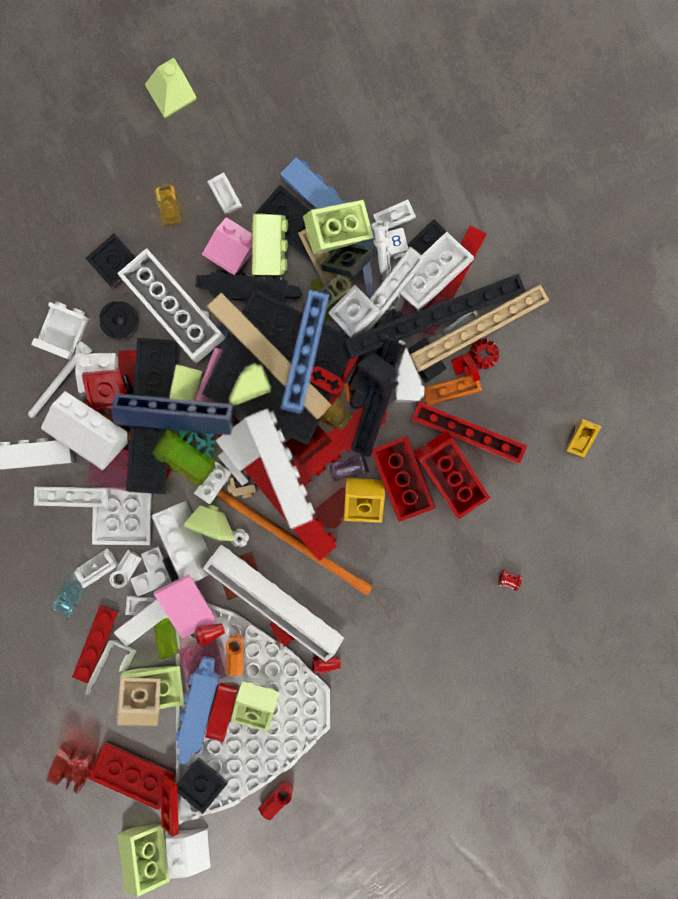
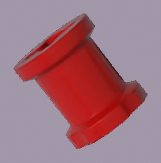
M503 569L499 576L498 586L502 587L504 585L513 588L517 592L522 582V576L507 573V570Z

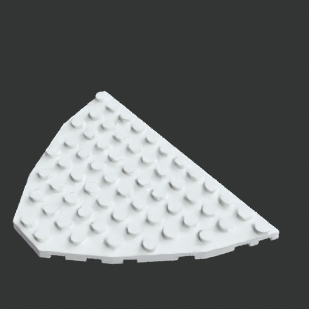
M210 603L207 604L217 622L211 625L222 623L225 629L224 635L206 646H200L196 640L195 633L182 639L176 630V666H180L184 699L186 692L191 690L192 685L188 684L191 673L195 674L204 656L215 659L214 672H217L219 676L213 704L220 682L238 687L239 690L242 681L250 682L256 686L271 688L280 693L268 732L232 722L230 719L224 742L205 738L204 736L201 749L196 753L192 752L187 764H180L178 760L180 749L176 748V784L198 757L228 781L226 787L203 814L177 793L178 825L185 821L200 818V816L209 813L213 814L235 806L242 799L253 794L274 780L278 775L293 767L301 756L330 729V688L290 648L279 644L278 640L236 612ZM233 634H240L245 640L243 674L237 676L226 674L225 645ZM231 641V642H230V644H231V646H232L233 648H239V647H240L239 642H237V641ZM187 704L176 706V732L177 729H181L182 722H179L182 710H186Z

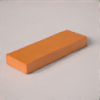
M463 376L424 387V400L426 405L432 406L480 392L482 388L479 380L473 382L470 376Z

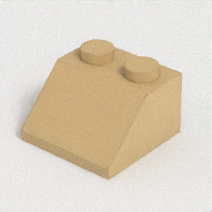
M121 678L117 725L158 726L161 679Z

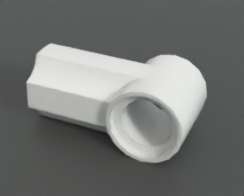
M127 550L116 570L111 574L110 584L115 588L126 586L130 582V578L141 562L142 557L131 550ZM117 574L124 576L123 584L117 582Z

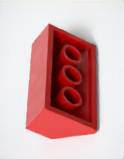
M409 436L402 437L372 450V455L398 522L436 508L418 459L414 454Z

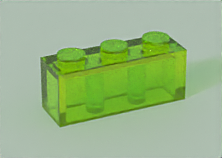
M168 429L153 448V454H155L156 459L170 464V467L175 472L183 473L193 484L198 483L202 486L215 469V462Z

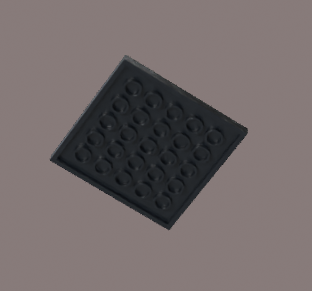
M253 289L242 311L243 316L291 363L303 313ZM322 323L312 368L321 367L341 378L350 360L343 341L351 337ZM231 334L202 392L203 395L221 404L233 405L234 410L248 417L266 409L269 410V413L273 411L277 423H274L277 431L281 430L283 434L305 445H308L321 419L320 417L317 420L304 406L300 414L281 409L285 392L284 385ZM254 364L257 367L261 366L271 392L234 406L230 398L241 374L245 372V368ZM321 371L312 372L314 381L318 379L325 381L326 378L321 376ZM309 380V383L329 402L332 393L318 387ZM338 380L334 382L326 381V383L331 385L330 389L333 391L339 382Z

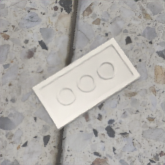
M448 232L421 255L426 260L399 293L418 312L474 260V256Z

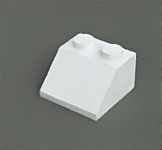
M115 353L76 354L75 374L80 398H86L82 373L119 369V359Z
M208 828L179 830V834L175 836L168 834L166 850L169 879L190 877L211 867Z

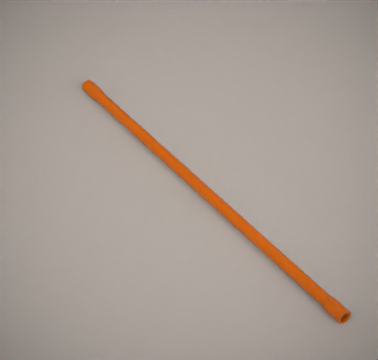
M84 399L82 403L88 406L87 400ZM96 410V412L112 422L111 416L101 410ZM127 427L123 428L127 432V439L130 440V429ZM169 455L168 466L197 485L202 483L204 480L203 476ZM221 489L216 496L352 585L353 588L368 596L373 586L354 576L327 557L318 561L304 542Z

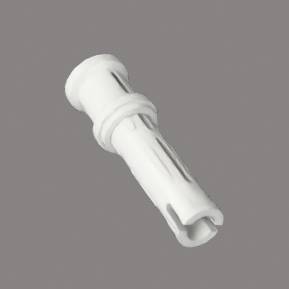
M379 221L372 224L375 234L373 242L378 252L380 281L383 282L391 273L389 254L391 239L388 237L389 222Z

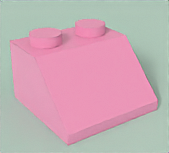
M226 217L216 228L202 255L235 275L253 254V234Z

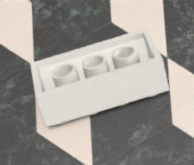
M66 391L51 405L41 427L43 431L101 470L128 444L127 432Z
M187 501L158 512L152 515L151 518L178 578L180 579L190 574L193 581L196 582L210 575L203 567L212 556L202 534L184 527L185 522L192 515Z

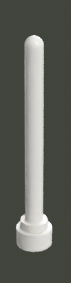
M79 341L76 345L73 357L28 412L30 418H34L76 366V354H90L92 352V349L85 343Z

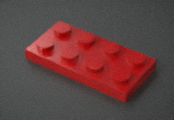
M106 742L89 780L156 810H160V778L166 776L173 781L176 773Z

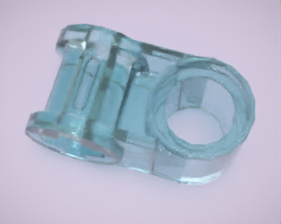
M73 581L66 585L51 608L52 611L56 610L65 615L67 620L76 610L77 604L85 592V588L82 587L80 581ZM71 586L77 589V595L71 593Z

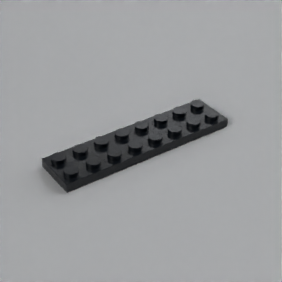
M137 337L133 395L169 399L175 373L176 340ZM131 426L126 492L166 494L170 429Z

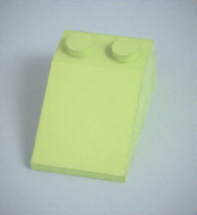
M364 200L311 210L303 216L313 254L335 250L374 238Z
M180 666L138 668L121 671V678L161 679L159 709L185 705Z

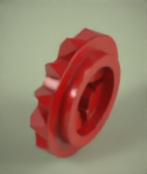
M479 339L472 344L469 350L470 356L479 369L492 368L500 357L499 348L495 342L488 339ZM486 346L487 353H490L492 356H487L483 362L482 355L476 352H482Z

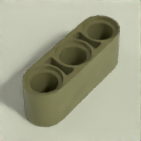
M337 276L318 291L323 294L326 291L331 293L332 298L327 302L326 310L352 288V281L349 277ZM341 279H344L347 283L344 290H340L338 287V282Z

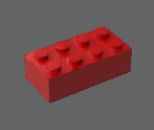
M447 431L414 452L458 520L490 499V496L456 442Z

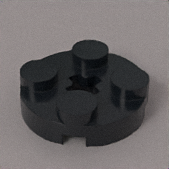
M113 301L106 304L100 311V328L107 336L123 340L130 337L136 331L139 318L137 312L130 304L123 301ZM116 316H123V323L115 325L116 320L114 318Z

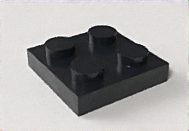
M113 233L85 259L107 284L113 288L122 280L117 273L136 257Z
M352 244L336 249L321 264L323 271L354 278L375 256L373 248Z
M198 757L177 782V793L203 814L226 787L228 781Z

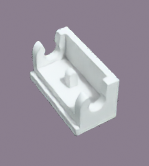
M107 548L76 568L74 573L82 587L85 588L117 568L119 563L111 550Z

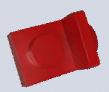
M468 352L451 360L456 375L464 372L467 377H471L473 382L481 379L478 367Z

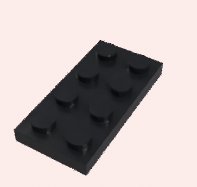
M279 185L255 214L286 216L285 220H288V231L285 232V240L313 264L298 235L299 232L306 229L303 216L310 212V210L283 186Z

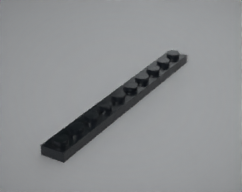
M518 273L356 335L343 342L350 359L384 347L386 339L402 340L523 293L525 288Z

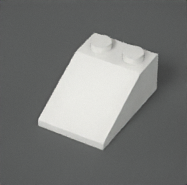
M406 348L398 370L399 376L395 379V381L399 382V385L395 388L394 402L418 403L424 397V386H421V380Z

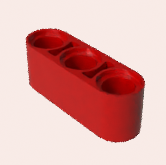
M220 682L205 738L224 742L238 694V687Z

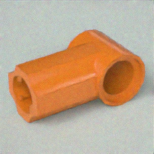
M240 634L231 635L225 645L226 674L230 676L243 674L245 640ZM237 641L240 647L233 648L230 642Z

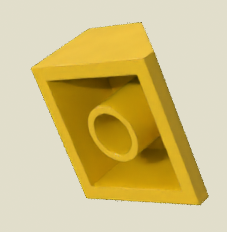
M346 478L344 521L382 523L385 486L382 480Z

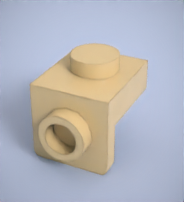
M235 477L229 478L230 482H227L228 491L233 493V497L242 495V498L253 497V492H257L256 484L237 488Z

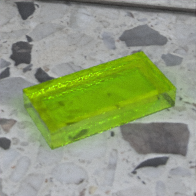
M166 616L154 626L159 659H166L179 653L175 628L168 616Z

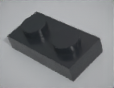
M433 219L407 244L408 249L411 247L422 255L447 231Z

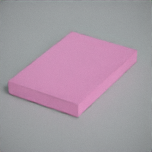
M190 574L154 591V596L182 639L195 633L199 627L209 626L217 622L215 615Z

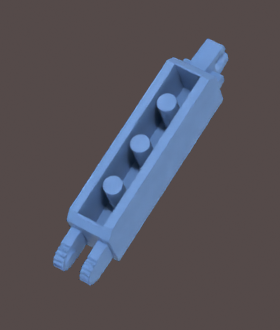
M204 656L195 674L191 673L188 684L192 686L190 692H186L184 703L187 704L186 710H182L179 722H182L181 729H177L175 740L178 741L176 748L180 749L178 760L182 765L187 764L192 752L196 753L199 751L203 744L219 680L217 672H214V658Z

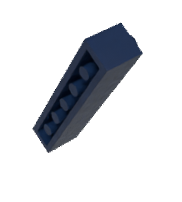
M116 394L111 406L114 424L231 435L234 424L233 405Z

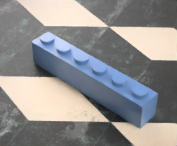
M296 157L280 173L281 179L313 210L348 203L345 199L341 200L337 196L338 193L333 187H327L323 183V178L318 173L313 174L309 170L310 166L304 160L300 161ZM372 225L371 230L374 238L355 243V245L368 248L374 247L375 234Z
M309 290L281 405L283 410L299 414L303 410L329 297L327 294Z

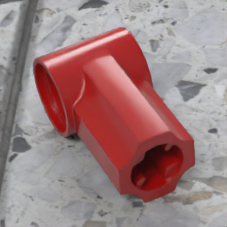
M280 782L273 793L259 806L258 811L261 813V816L270 821L285 805L289 804L293 794L292 785L289 782ZM286 791L289 795L282 796L279 792Z

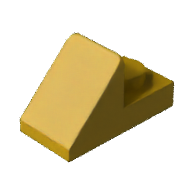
M586 420L577 422L575 424V433L567 445L566 451L585 458L601 426Z

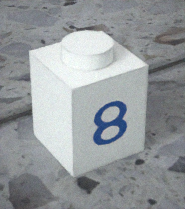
M403 228L388 231V237L391 239L389 254L390 258H394V260L401 259L408 251Z

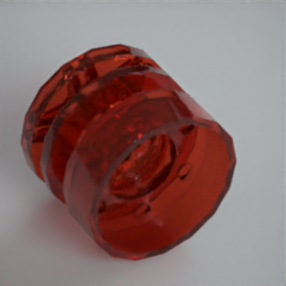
M64 742L52 762L46 781L60 786L67 779L66 789L70 790L75 783L73 792L79 794L92 773L96 755L90 752L85 760L87 751L82 750L79 756L76 757L77 747Z

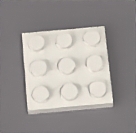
M93 487L108 488V507H93L92 545H151L152 493L126 492V487Z

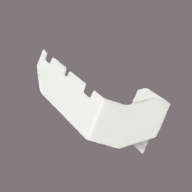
M117 640L109 641L88 682L85 695L90 694V689L95 684L101 668L107 660L109 651L114 644L130 651V654L125 656L119 671L127 670L136 650L129 646L126 647Z

